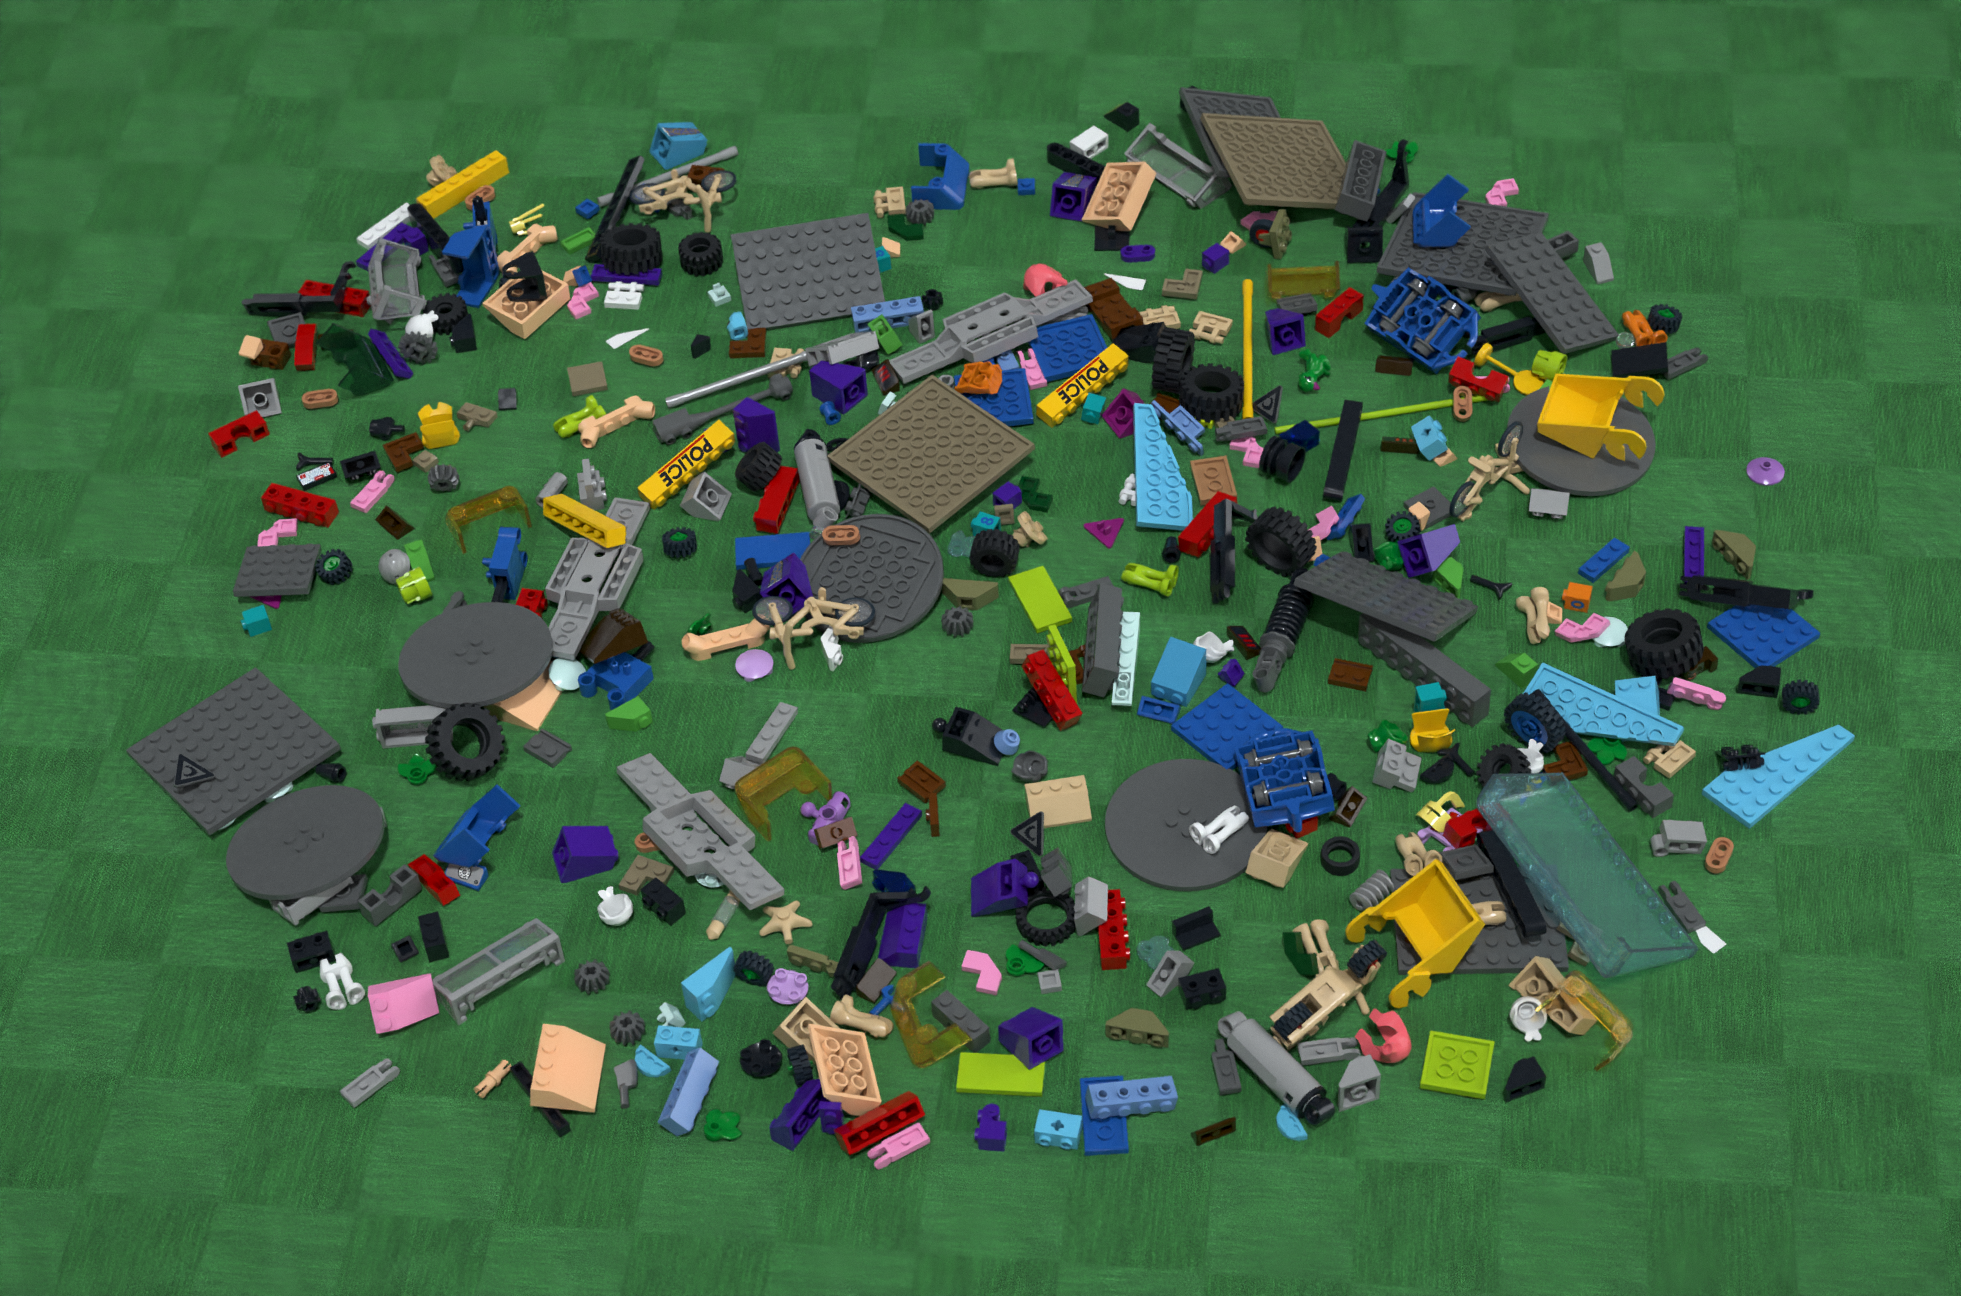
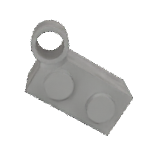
M1663 820L1659 827L1661 834L1654 835L1650 839L1652 851L1656 857L1666 856L1669 852L1701 854L1707 843L1703 822Z

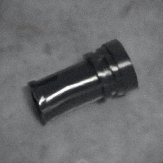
M746 559L744 565L746 566L748 577L757 586L762 585L763 576L759 572L756 559Z

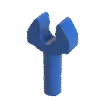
M893 985L884 987L881 990L883 999L869 1014L879 1015L889 1004L899 1005L902 999V991L899 990L895 995L891 996L890 994L894 991Z

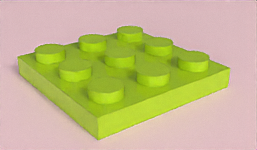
M1056 624L1048 626L1046 640L1049 647L1047 648V654L1077 703L1075 664Z
M1430 1030L1420 1088L1485 1099L1495 1041Z

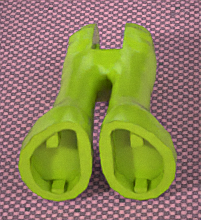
M590 395L586 398V406L582 410L558 419L553 423V428L560 437H570L579 431L578 426L581 421L592 415L595 419L606 415V412L601 405L598 406L594 396Z
M1128 563L1122 572L1121 579L1129 585L1144 586L1158 591L1163 596L1169 597L1172 594L1173 587L1176 585L1179 567L1177 565H1170L1167 571H1158L1141 564Z

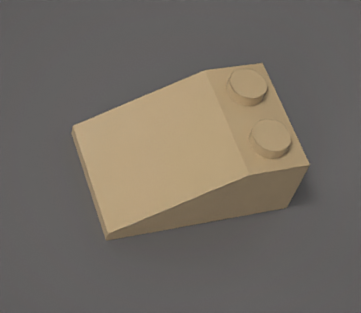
M1270 829L1252 850L1246 873L1255 879H1262L1270 882L1273 886L1284 888L1291 879L1309 843Z
M805 997L773 1031V1034L788 1048L804 1044L809 1060H812L816 1065L808 1025L839 1027Z

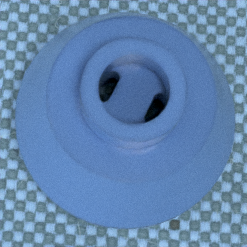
M1007 729L996 733L994 744L999 752L1005 755H1013L1017 752L1020 738L1014 730Z

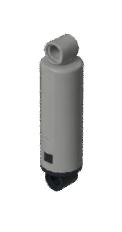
M806 429L794 446V455L807 515L813 521L814 527L818 531L823 532L826 527L833 526L838 519L840 506L830 461L827 457L826 443L816 431Z
M1239 1011L1220 1018L1218 1029L1222 1036L1228 1038V1048L1298 1118L1306 1117L1309 1123L1317 1125L1334 1116L1335 1107L1331 1100L1326 1098V1089L1255 1019H1247Z

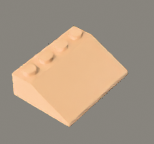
M1146 162L1107 163L1082 221L1108 228V225H1115L1116 231H1131L1157 173Z
M543 270L547 299L526 302L510 301L506 294L508 288L524 280L510 279L483 302V306L506 328L523 339H526L570 300L568 284ZM515 290L510 295L519 297L524 292L522 290Z
M550 660L538 679L523 691L506 700L483 707L490 710L489 715H495L498 720L538 731L563 692L555 688V684L549 677L548 670L553 661Z
M543 1024L530 1090V1106L595 1112L606 1044L565 1026Z
M809 1024L808 1031L823 1096L831 1102H841L842 1109L850 1115L861 1116L878 1107L882 1102L865 1033Z

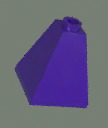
M1280 308L1265 312L1272 355L1306 346L1303 314Z

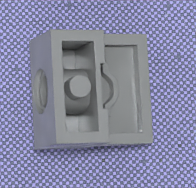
M589 458L582 459L583 473H577L581 504L593 510L605 509L604 501H607L606 490H602V488H605L604 477H600L599 470L595 471L594 465L590 466Z
M1388 739L1378 752L1372 782L1388 789L1397 786L1412 793L1416 788L1421 757L1406 752L1407 746Z

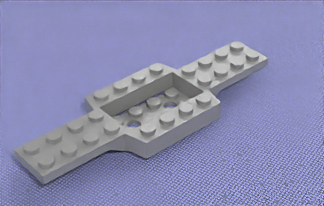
M1076 279L1069 282L1066 286H1059L1032 299L1012 297L1004 292L942 319L944 331L935 341L893 358L889 362L895 374L904 384L955 361H959L962 358L971 363L983 362L1037 338V326L1093 302L1092 295Z
M614 498L605 516L626 526L625 544L605 548L588 538L570 539L545 588L547 599L559 603L558 609L548 627L552 636L553 657L575 660L598 612L611 611L621 607L643 562L642 549L632 546L650 510L649 502ZM599 553L605 554V555L602 556V557H596V556H595V555H597V554H599ZM616 556H619L618 559H617V561H616V563H615V565H614V567H613V569H612V571H611V573H610V575H609V577H608V579H607V581H606V583H605V585H604V587H603V589H602V591H601V593H600V595H599V590H600V588H601L603 582L605 581L606 576H607V574H608L610 568L612 567V564H613V562H614ZM587 577L592 578V580H591L590 582H583V581H582V580L586 579Z
M651 753L617 766V774L642 798L652 811L643 818V831L687 877L701 873L716 875L749 910L784 895V888L748 853L755 847V834L711 790L690 794ZM694 810L718 833V835L729 845V847L726 846L719 839L718 835L714 834L708 828L706 823H703L697 817V814L694 812ZM689 826L692 827L693 830H682V828ZM707 849H712L715 851V853H705L704 851Z

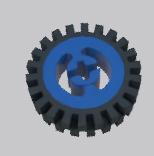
M1521 693L1504 710V717H1506L1504 721L1509 724L1507 728L1508 730H1513L1511 733L1513 737H1519L1517 740L1519 743L1525 742L1524 746L1526 748L1529 746V740L1534 739L1536 744L1539 742L1543 743V747L1539 752L1542 753L1544 751V753H1548L1564 738L1566 733L1564 732L1566 730L1565 726H1563L1564 721L1563 719H1558L1561 715L1559 712H1553L1555 707L1553 705L1549 707L1547 700L1542 702V697L1540 696L1535 698L1533 693L1530 695L1528 693Z

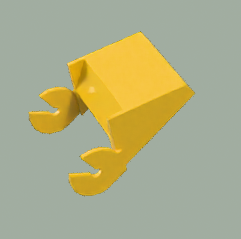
M1555 374L1537 422L1538 433L1594 459L1603 444H1605L1606 449L1612 456L1625 461V446L1623 444H1627L1629 449L1640 459L1645 454L1647 448L1646 441L1635 431L1614 429L1615 426H1610L1615 409L1623 393L1630 403L1643 408V393L1641 391L1647 392V396L1658 406L1663 401L1664 389L1659 382L1649 377L1628 376L1627 378Z
M1435 859L1377 906L1368 907L1348 924L1345 936L1351 942H1362L1365 938L1364 927L1367 924L1380 932L1387 920L1395 919L1422 959L1421 962L1407 972L1409 976L1397 984L1389 994L1390 1004L1395 1008H1403L1408 1006V992L1410 990H1413L1422 997L1429 991L1431 987V979L1429 977L1431 974L1453 972L1485 926V923L1444 864Z

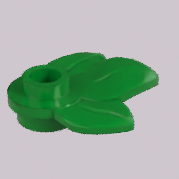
M1395 141L1392 149L1385 150L1387 156L1397 159L1399 142ZM1415 141L1410 142L1405 147V151L1408 152L1406 156L1407 163L1412 162L1414 154L1418 152V145Z
M707 613L700 620L694 621L689 626L687 633L695 635L700 633L704 635L712 626L710 623L711 614Z
M1593 738L1587 744L1592 752L1597 753L1596 757L1603 765L1612 763L1615 758L1624 760L1627 756V749L1621 744V739Z
M416 753L408 764H398V773L408 778L411 784L418 785L426 781L427 775L433 773L437 765L435 763L431 764L429 759L425 761Z
M1014 944L1006 950V958L1008 960L1006 970L1012 976L1036 973L1045 965V963L1023 949L1020 950Z
M713 1109L706 1115V1124L703 1131L708 1140L718 1141L721 1138L733 1140L742 1135V1132L736 1128L740 1122V1115L731 1111L722 1114L719 1109Z

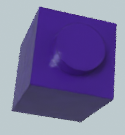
M417 227L402 234L404 245L419 249V256L429 251L426 236Z
M1218 243L1202 252V266L1214 274L1229 264V250Z
M1009 481L992 493L993 506L1013 504V509L1022 504L1021 489Z

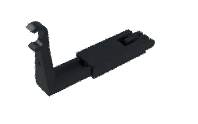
M1401 139L1399 142L1392 179L1381 194L1376 196L1375 205L1368 221L1357 220L1353 228L1370 227L1372 221L1374 223L1371 227H1377V225H1382L1383 227L1386 223V219L1395 209V204L1409 187L1406 160L1408 152L1405 151L1409 141ZM1362 242V246H1366L1369 242Z
M347 261L342 265L330 296H302L301 293L254 294L252 299L242 300V304L249 315L288 316L301 312L302 316H306L310 312H340L347 281L352 279V276L347 271L350 268H356V265L353 261Z
M1529 316L1481 330V335L1477 337L1471 353L1477 355L1485 343L1492 345L1493 352L1531 341L1533 336L1544 334L1546 331L1536 318L1531 319Z
M1224 499L1214 505V540L1211 541L1210 592H1212V602L1214 604H1218L1230 596V589L1235 587V536L1232 535V518L1253 523L1258 518L1256 509L1250 511L1229 499Z
M1699 574L1692 577L1680 576V580L1687 581V584L1680 583L1679 588L1687 589V591H1679V595L1691 597L1690 599L1746 607L1752 604L1791 609L1801 599L1808 600V598H1813L1814 590L1810 589L1795 590L1753 584V581ZM1709 585L1714 586L1712 588L1713 594L1701 593V590L1708 591Z
M927 886L923 887V891L919 894L913 888L909 892L870 893L857 926H853L833 975L834 980L831 989L836 991L835 993L841 1000L845 995L850 996L852 991H856L857 984L865 974L877 943L875 936L886 909L891 910L907 904L926 901L931 895V890Z

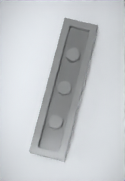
M780 702L745 753L746 759L764 764L798 714V707Z

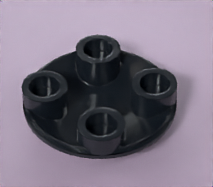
M767 1039L752 1044L740 1052V1065L747 1074L752 1076L764 1077L771 1075L782 1064L781 1051Z

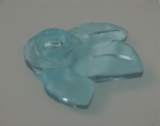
M962 530L954 533L947 547L948 553L954 557L962 555L969 557L975 536L965 537Z
M1153 936L1149 941H1141L1137 946L1139 958L1145 960L1148 966L1154 970L1167 950H1175L1168 946L1170 940L1164 936Z

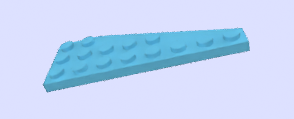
M1134 403L1136 526L1184 530L1193 520L1190 491L1188 492L1185 486V479L1182 478L1179 472L1178 463L1170 445L1167 444L1166 435L1161 430L1160 421L1153 405Z
M1543 662L1524 693L1530 695L1536 689H1540L1577 734L1675 746L1684 731V727Z
M1836 725L1765 753V755H1760V757L1764 758V765H1761L1760 768L1745 769L1743 762L1742 770H1739V767L1738 770L1727 771L1726 769L1702 790V795L1750 829L1852 743L1855 735L1842 726Z

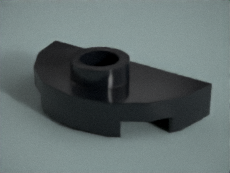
M834 480L841 512L848 501L850 494L849 486L841 480Z
M1447 753L1420 774V779L1433 784L1443 783L1448 780L1454 771L1451 755Z

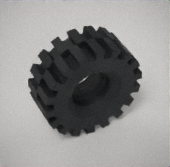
M441 293L438 294L439 297L433 296L431 297L432 300H427L423 314H428L433 310L434 314L439 316L438 320L431 322L433 333L436 334L438 332L439 335H443V333L450 335L452 328L468 314L465 300H462L461 296L457 297L454 293L452 296L450 293L442 296Z
M1499 743V747L1493 745V750H1485L1487 754L1485 757L1481 755L1479 758L1482 760V763H1477V767L1480 770L1476 771L1480 777L1478 778L1479 782L1483 784L1482 786L1500 797H1505V795L1511 797L1512 792L1515 794L1520 793L1518 789L1520 787L1524 789L1526 787L1524 782H1529L1530 780L1527 774H1531V769L1528 768L1531 766L1530 761L1527 760L1528 757L1516 747L1510 744L1505 745L1504 743ZM1509 764L1510 772L1507 776L1500 778V769L1504 765Z

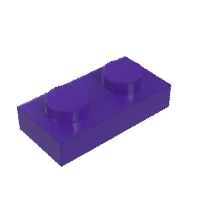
M819 1102L822 1132L835 1134L833 1130L844 1125L841 1102Z

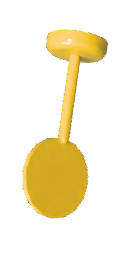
M1485 343L1475 357L1474 363L1478 367L1490 361L1514 375L1513 385L1516 390L1524 395H1529L1539 390L1545 382L1544 378L1532 373L1531 370L1516 372L1490 357L1493 347L1489 343Z

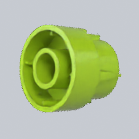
M1539 350L1532 364V373L1544 378L1545 381L1547 379L1553 381L1555 374L1564 373L1567 355L1557 351Z
M420 567L410 570L404 576L396 579L397 587L407 604L422 601L433 596Z

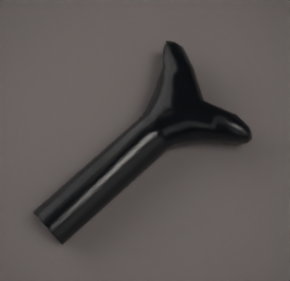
M300 452L297 454L299 459L296 465L297 470L310 464L323 465L328 462L331 465L334 464L333 458H310Z
M1473 574L1470 578V582L1494 590L1498 599L1502 598L1503 592L1512 587V582L1495 583Z
M1459 742L1452 748L1441 749L1437 752L1441 756L1449 753L1453 761L1468 777H1472L1475 774L1474 770L1458 754Z

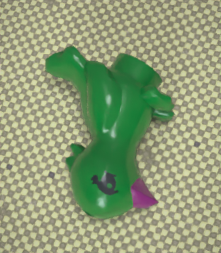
M1309 349L1299 352V357L1306 361L1307 372H1301V375H1298L1299 387L1305 392L1320 390L1317 379L1323 374L1330 376L1329 370H1331L1329 360L1323 354L1317 357Z

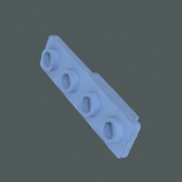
M1153 400L1151 404L1157 417L1164 421L1165 426L1169 430L1173 429L1177 437L1181 441H1185L1193 453L1197 452L1202 456L1204 454L1203 446L1196 439L1205 432V428L1181 405L1169 414Z

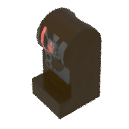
M1705 646L1703 656L1694 668L1691 667L1690 671L1681 673L1680 677L1683 680L1690 681L1695 679L1697 674L1708 670L1710 673L1717 670V656Z

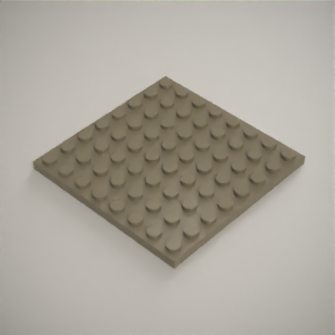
M1202 113L1200 119L1244 204L1335 209L1346 162L1323 121Z
M931 375L827 455V457L834 466L922 527L925 531L931 533L1035 449V445L959 392Z

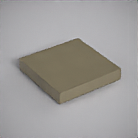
M602 361L567 368L573 396L608 390Z

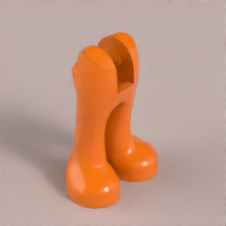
M1634 310L1633 313L1627 311L1622 314L1623 324L1634 336L1636 346L1667 342V334L1663 330H1658L1654 333L1645 316L1639 310Z

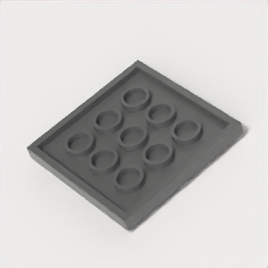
M290 544L247 547L233 589L234 597L309 594L316 571L315 566L318 564L317 559H319L321 554V545Z

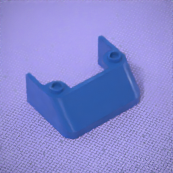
M919 143L920 166L945 167L943 178L935 177L931 179L928 186H911L912 202H914V199L920 200L922 198L923 201L928 200L929 203H932L934 209H961L965 203L970 171L969 163L947 144Z
M1449 174L1440 180L1413 208V240L1419 247L1454 246L1459 238L1471 228L1469 224L1455 215L1457 212V201L1469 189Z
M485 225L454 233L450 236L447 245L442 251L443 255L462 259L464 271L458 277L460 291L457 297L461 296L462 300H465L466 306L480 308L499 276V265L491 229Z
M498 784L495 785L464 812L433 856L440 862L466 868L476 867L482 860L481 857L490 850L485 845L495 831L499 833L507 825L505 823L506 819L520 805Z

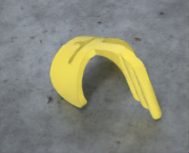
M1450 791L1444 794L1437 802L1430 800L1416 815L1425 820L1438 832H1444L1446 821L1451 817L1441 806L1449 800L1455 808H1464L1465 805L1458 794ZM1431 810H1435L1440 815V817Z

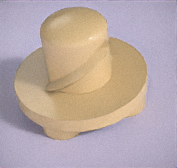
M437 155L430 159V165L433 169L426 175V178L432 186L436 187L457 174L452 166H448L440 155Z
M1026 511L1017 516L1021 527L1013 530V538L1017 539L1019 546L1028 547L1032 540L1042 545L1048 540L1047 536L1042 532L1044 529L1038 521L1033 522L1031 516Z

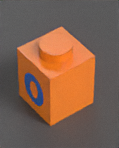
M1569 582L1568 589H1564L1562 600L1565 601L1564 609L1587 613L1593 586Z

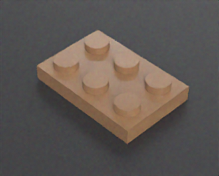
M1227 456L1190 461L1200 505H1206L1217 491L1237 497Z

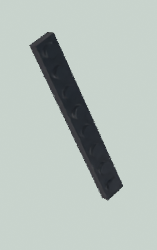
M641 155L629 159L585 257V260L589 263L596 260L599 261L602 258L601 234L605 233L607 229L611 230V227L615 226L620 219V214L626 206L631 189L637 181L639 172L642 170L645 159Z

